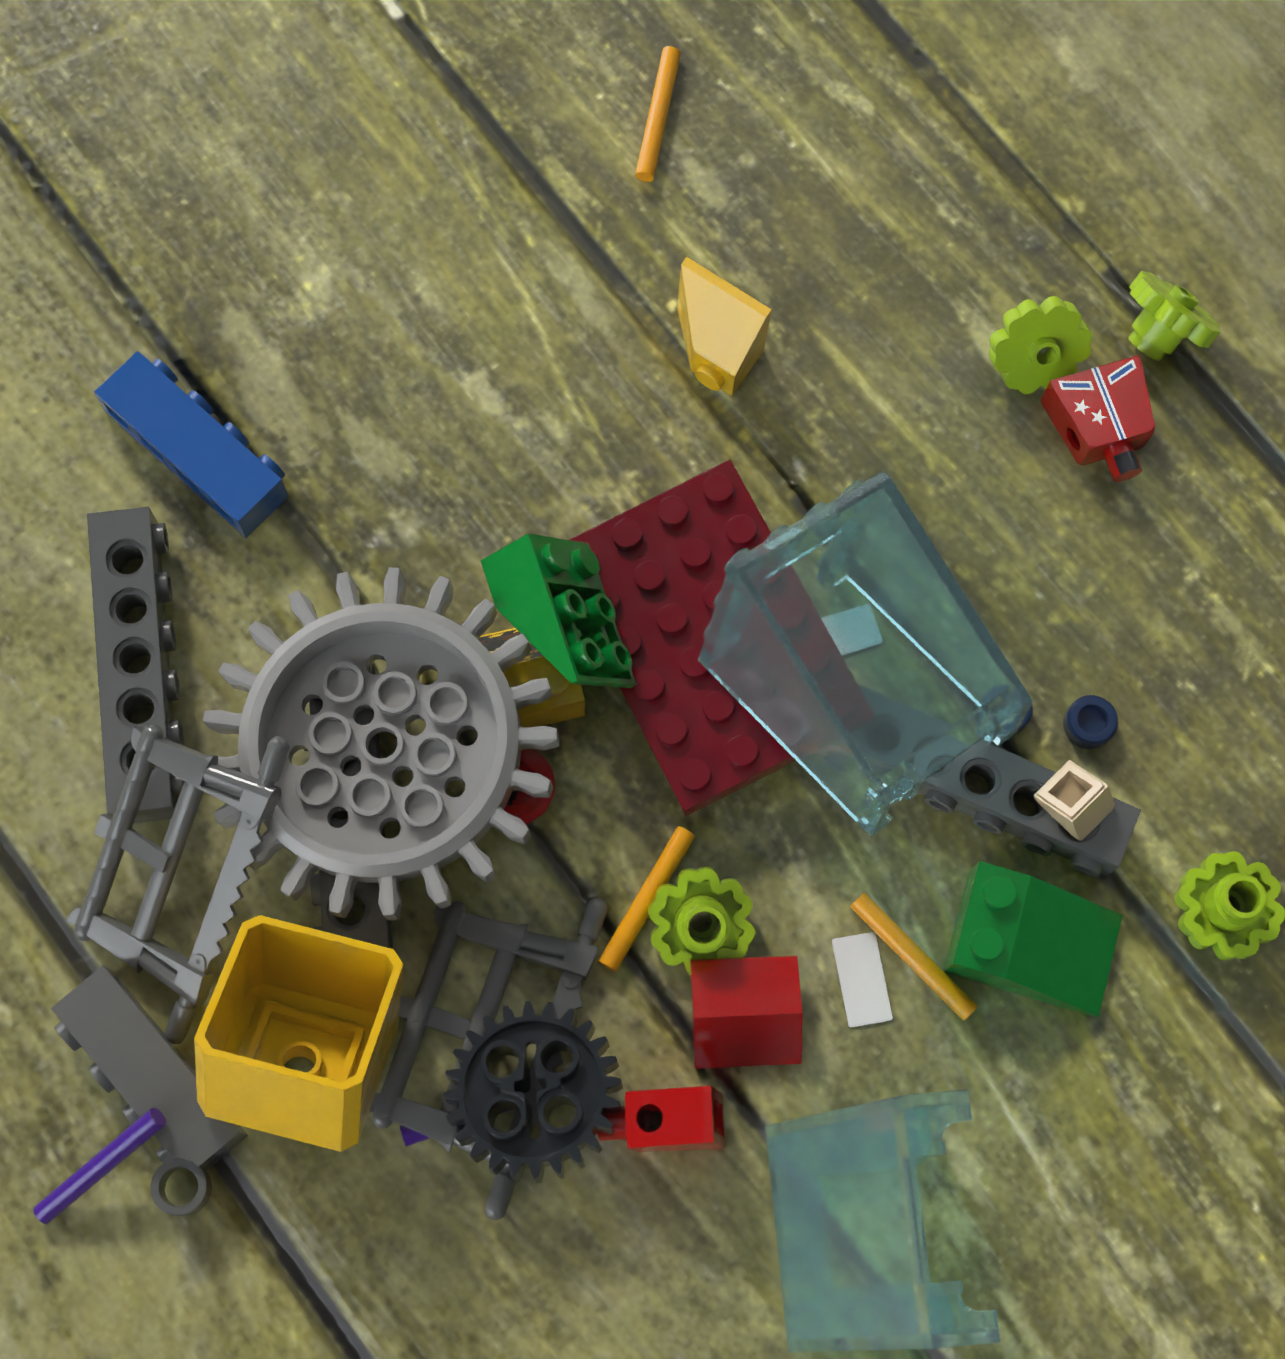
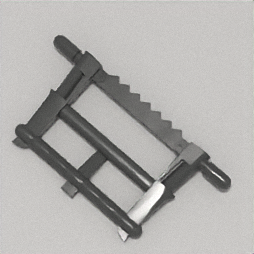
M148 725L144 730L139 726H135L131 734V743L136 753L131 763L126 783L122 789L116 812L113 818L107 814H102L99 817L94 833L106 841L103 844L95 867L96 870H94L87 890L86 899H84L82 907H78L70 913L66 922L76 926L74 933L78 940H94L133 967L137 973L144 969L181 995L180 999L175 1002L165 1030V1037L172 1044H180L184 1041L196 1007L202 1006L208 998L214 977V972L210 970L212 960L224 952L220 941L230 934L226 923L237 915L233 904L244 897L239 887L250 879L246 868L257 860L253 849L263 842L259 830L263 820L271 818L282 793L281 788L274 786V784L279 781L290 751L289 741L285 737L275 736L269 741L258 771L259 779L219 765L217 755H206L163 738V730L158 725ZM154 765L184 781L161 847L132 828ZM206 792L242 811L189 959L152 937L203 793ZM124 850L154 868L133 928L103 913Z
M593 898L588 902L577 933L579 936L578 942L527 931L529 923L516 925L469 914L464 903L460 901L452 902L447 909H440L436 905L434 914L439 931L414 1000L404 996L400 998L399 1018L405 1019L406 1023L380 1093H375L369 1111L373 1112L372 1121L374 1125L384 1129L394 1122L439 1142L448 1152H450L452 1145L471 1153L476 1142L461 1146L455 1138L466 1125L451 1126L447 1121L446 1116L459 1108V1106L447 1104L443 1100L441 1109L438 1110L402 1098L426 1027L465 1039L462 1049L470 1051L473 1046L466 1032L470 1030L483 1036L487 1032L483 1017L487 1015L495 1021L516 958L562 972L553 999L557 1019H561L570 1008L576 1010L583 1007L579 990L583 979L587 980L598 953L599 946L593 944L594 941L598 940L607 914V903L601 898ZM458 938L496 950L471 1021L434 1007ZM560 1051L555 1052L549 1057L546 1063V1070L554 1073L553 1068L563 1065ZM535 1055L530 1067L531 1088L530 1091L524 1093L532 1107L530 1135L533 1127L540 1124L537 1113L536 1094L537 1091L543 1090L535 1075ZM457 1060L455 1069H462L463 1065ZM450 1082L447 1091L457 1089L458 1085ZM517 1110L515 1111L509 1131L515 1129L520 1122L521 1113ZM495 1129V1130L498 1131V1132L506 1133V1132H504V1131ZM491 1155L487 1156L484 1160L489 1162ZM506 1164L502 1171L495 1175L485 1204V1214L492 1220H499L504 1217L516 1184L510 1177L509 1164Z

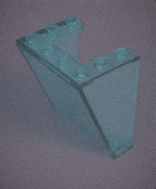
M881 471L865 482L862 480L853 482L840 497L828 504L825 502L818 503L809 510L802 520L790 527L787 525L778 527L762 544L752 550L744 548L731 557L724 569L726 576L721 591L714 600L715 609L711 622L704 631L703 636L705 640L698 659L870 837L890 824L892 817L888 814V811L894 803L900 802L904 798L908 801L916 796L925 779L982 739L988 744L993 741L999 746L1013 736L1033 702L895 483L884 471Z
M968 1089L901 1095L765 1126L788 1352L935 1349L1000 1342L996 1310L976 1311L967 1307L960 1296L963 1293L962 1281L930 1282L917 1165L926 1157L946 1154L945 1144L941 1142L944 1130L949 1125L972 1120Z

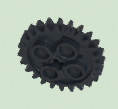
M526 1001L523 1008V1016L515 1017L508 1005L504 1006V1022L497 1025L493 1019L487 1015L484 1016L483 1021L487 1032L480 1036L468 1030L466 1035L473 1046L471 1050L454 1049L453 1051L454 1056L463 1066L462 1069H451L445 1072L448 1080L458 1085V1088L443 1093V1098L447 1104L459 1106V1108L446 1116L447 1121L451 1126L466 1125L455 1138L461 1146L476 1142L470 1153V1157L476 1163L491 1155L488 1169L494 1175H497L506 1164H509L510 1177L514 1182H519L525 1168H530L536 1183H542L544 1169L549 1166L553 1168L560 1179L564 1178V1161L571 1159L575 1165L582 1169L585 1167V1163L580 1151L587 1147L594 1152L600 1153L602 1148L595 1137L596 1133L599 1131L613 1134L615 1131L613 1124L605 1118V1114L621 1112L622 1106L620 1102L609 1097V1094L622 1090L623 1083L620 1078L607 1075L615 1071L619 1067L616 1056L601 1057L610 1047L605 1036L590 1041L595 1032V1026L591 1020L575 1028L577 1015L574 1009L570 1008L561 1019H557L556 1008L553 1002L547 1003L542 1015H536L531 1002ZM530 1044L536 1045L535 1075L543 1090L537 1091L536 1094L537 1113L540 1121V1137L538 1139H532L530 1135L532 1107L524 1094L530 1091L531 1088L530 1069L527 1061V1047ZM567 1051L573 1054V1062L565 1071L553 1073L546 1070V1063L555 1052ZM507 1055L518 1058V1066L510 1076L502 1078L492 1075L493 1065L499 1058ZM571 1105L576 1108V1116L567 1127L554 1128L549 1125V1115L557 1106ZM514 1109L521 1113L520 1122L512 1131L503 1133L494 1129L495 1119L502 1111Z

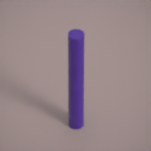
M151 1108L34 1206L33 1211L36 1218L44 1224L50 1223L166 1125V1118L162 1112L156 1108Z

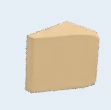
M1071 760L1059 769L1033 795L1035 800L1061 826L1080 841L1115 807L1109 785Z

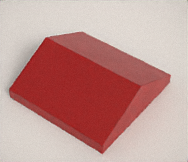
M797 955L690 960L695 1069L802 1064L803 1013Z

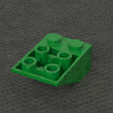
M528 533L480 560L496 609L521 634L523 633L526 639L571 684L622 688L636 686L631 670V655L624 644H622L615 623L616 612L614 606L605 594L598 574L600 570L599 562L588 543Z

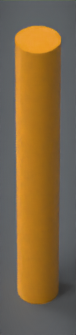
M671 46L664 47L662 50L635 177L643 182L654 180L681 56L680 50Z
M677 826L600 956L598 963L613 972L617 971L649 917L648 907L655 899L657 888L662 884L669 883L689 849L695 835L687 829Z
M865 892L853 902L850 908L963 1021L975 1011L978 1005Z

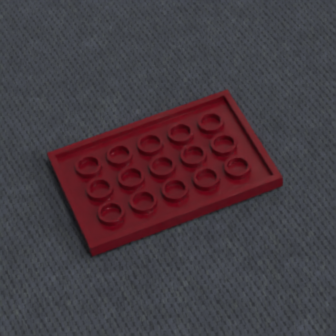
M731 459L569 539L571 541L588 543L598 559L600 567L598 574L605 594L614 606L616 612L615 623L622 644H624L631 655V670L636 682V686L632 688H619L685 816L873 722V715Z

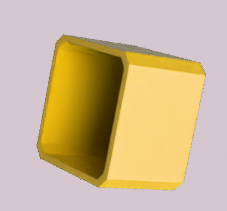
M262 915L242 922L194 1037L197 1102L205 1116L339 1152L358 1144L398 1029L403 963L395 950ZM305 1057L310 1059L315 1066L308 1072H302L286 1068L284 1065L291 1058Z

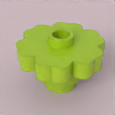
M1141 271L1129 286L1131 289L1130 295L1144 309L1133 322L1132 327L1134 330L1128 339L1148 357L1160 361L1165 353L1172 354L1183 338L1186 337L1199 347L1209 348L1221 333V330L1218 328L1220 326L1218 322L1206 310L1198 306L1199 300L1178 284L1173 286L1167 281L1163 282L1154 274Z
M1057 296L1048 297L1040 306L1034 300H1024L1017 308H1012L1004 314L1003 325L1005 328L993 332L989 338L991 346L989 359L994 368L1000 372L1008 388L1018 389L1023 394H1031L1040 386L1046 389L1050 380L1077 373L1075 363L1086 360L1091 354L1092 332L1082 320L1076 306L1071 302L1063 301Z
M1236 851L1225 854L1212 853L1203 859L1200 868L1189 869L1181 876L1180 887L1174 894V901L1185 912L1178 920V927L1182 933L1188 936L1190 943L1196 949H1206L1212 946L1214 953L1220 960L1246 959L1257 953L1260 943H1268L1279 935L1280 925L1285 919V909L1275 899L1281 892V884L1271 875L1269 868L1264 863L1256 862L1247 866L1243 855Z
M702 867L697 870L684 869L677 877V886L673 884L660 885L656 890L655 899L648 907L649 917L657 925L651 932V943L660 952L662 960L667 965L673 966L683 962L689 974L690 960L744 957L748 950V944L751 943L755 936L753 925L746 919L753 909V903L748 895L744 893L742 886L736 879L727 878L719 881L718 875L710 867ZM699 912H707L711 918L708 927L702 930L692 927L691 918Z

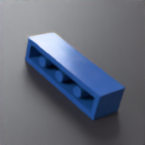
M139 351L135 352L94 391L104 411L243 537L247 538L288 498L282 481L285 473L266 454L258 458L246 448L249 445V441L233 424L227 422L222 426L211 416L214 412L212 407L196 391L192 390L186 394L175 384L178 381L177 376L164 362L157 358L151 363Z

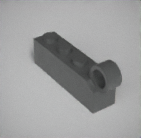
M102 965L51 1008L61 1020L54 1028L73 1051L76 1052L79 1048L83 1047L95 1062L88 1068L89 1072L106 1092L110 1093L116 1088L128 1103L122 1109V1112L131 1124L151 1108L158 1109L165 1116L166 1125L154 1135L162 1145L156 1151V1154L163 1164L153 1175L151 1196L156 1206L165 1213L176 1216L193 1215L207 1204L211 1196L212 1182L207 1170L245 1139L248 1134L240 1125L205 1116L197 1102L196 1071L174 1044L167 1041L165 1033L119 977ZM187 1168L195 1174L198 1181V1190L190 1203L177 1207L168 1200L165 1193V1185L172 1173L179 1169Z

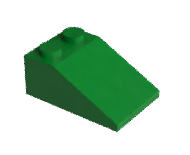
M978 861L968 873L943 971L954 976L1097 1018L1100 1013L1123 915L1033 876Z

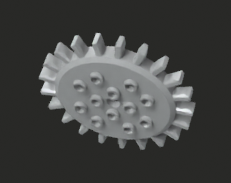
M388 568L384 580L383 603L360 605L357 585L348 572L337 574L336 592L342 605L341 610L318 618L311 600L299 590H296L289 594L292 612L303 624L301 630L283 642L270 627L254 621L248 628L257 646L271 655L258 675L247 671L240 665L223 662L218 672L233 688L248 692V696L242 713H231L224 710L204 711L203 722L209 729L219 734H239V754L218 757V764L259 779L258 771L269 741L275 736H282L290 744V751L279 781L274 784V786L281 788L280 799L271 818L263 820L267 830L262 835L263 842L253 849L257 860L249 866L253 870L260 868L278 850L285 846L297 856V860L285 876L280 890L287 897L297 901L307 890L314 873L317 870H321L336 876L329 896V911L334 916L347 917L353 905L355 886L359 881L379 883L378 904L383 916L388 921L399 920L402 908L399 892L400 881L423 876L428 896L440 909L451 905L450 888L443 879L441 868L457 860L459 857H463L468 862L474 875L489 883L496 877L492 861L476 845L492 827L497 828L510 840L525 845L532 835L520 818L505 812L504 808L513 790L524 792L532 797L550 798L553 786L549 779L539 773L519 770L521 750H548L559 747V734L557 728L547 726L521 727L518 710L528 705L542 703L553 695L547 678L533 679L522 685L509 687L503 672L512 665L522 661L530 653L531 647L529 641L522 633L508 639L493 652L487 650L478 639L493 624L497 611L494 604L486 598L472 610L462 625H458L444 617L453 599L454 588L448 578L439 576L430 590L426 606L422 609L403 605L407 587L400 568ZM382 659L387 662V667L383 673L378 675L369 673V666L373 661ZM428 669L437 671L438 678L433 684L424 685L420 682V676L424 671ZM313 699L322 700L323 707L319 713L309 715L305 712V707L309 701ZM364 709L374 711V718L369 724L359 725L356 723V717L360 711ZM420 719L425 721V730L420 735L414 736L407 732L408 725L413 720ZM465 730H474L478 733L476 742L470 746H464L459 743V736ZM380 732H390L397 737L395 752L383 759L371 756L368 746L372 737ZM301 749L308 750L310 758L307 763L301 766H296L292 763L295 752ZM350 760H359L361 762L360 772L354 776H346L343 772L345 764ZM402 770H409L413 772L412 782L405 787L397 786L395 784L396 775ZM459 780L464 782L465 791L461 796L450 797L447 795V786L452 781ZM226 803L213 814L217 823L226 829L238 825L242 811ZM337 811H346L349 816L348 822L341 828L332 827L330 823L332 815ZM390 821L400 823L401 830L396 837L391 839L383 837L382 829L386 823Z

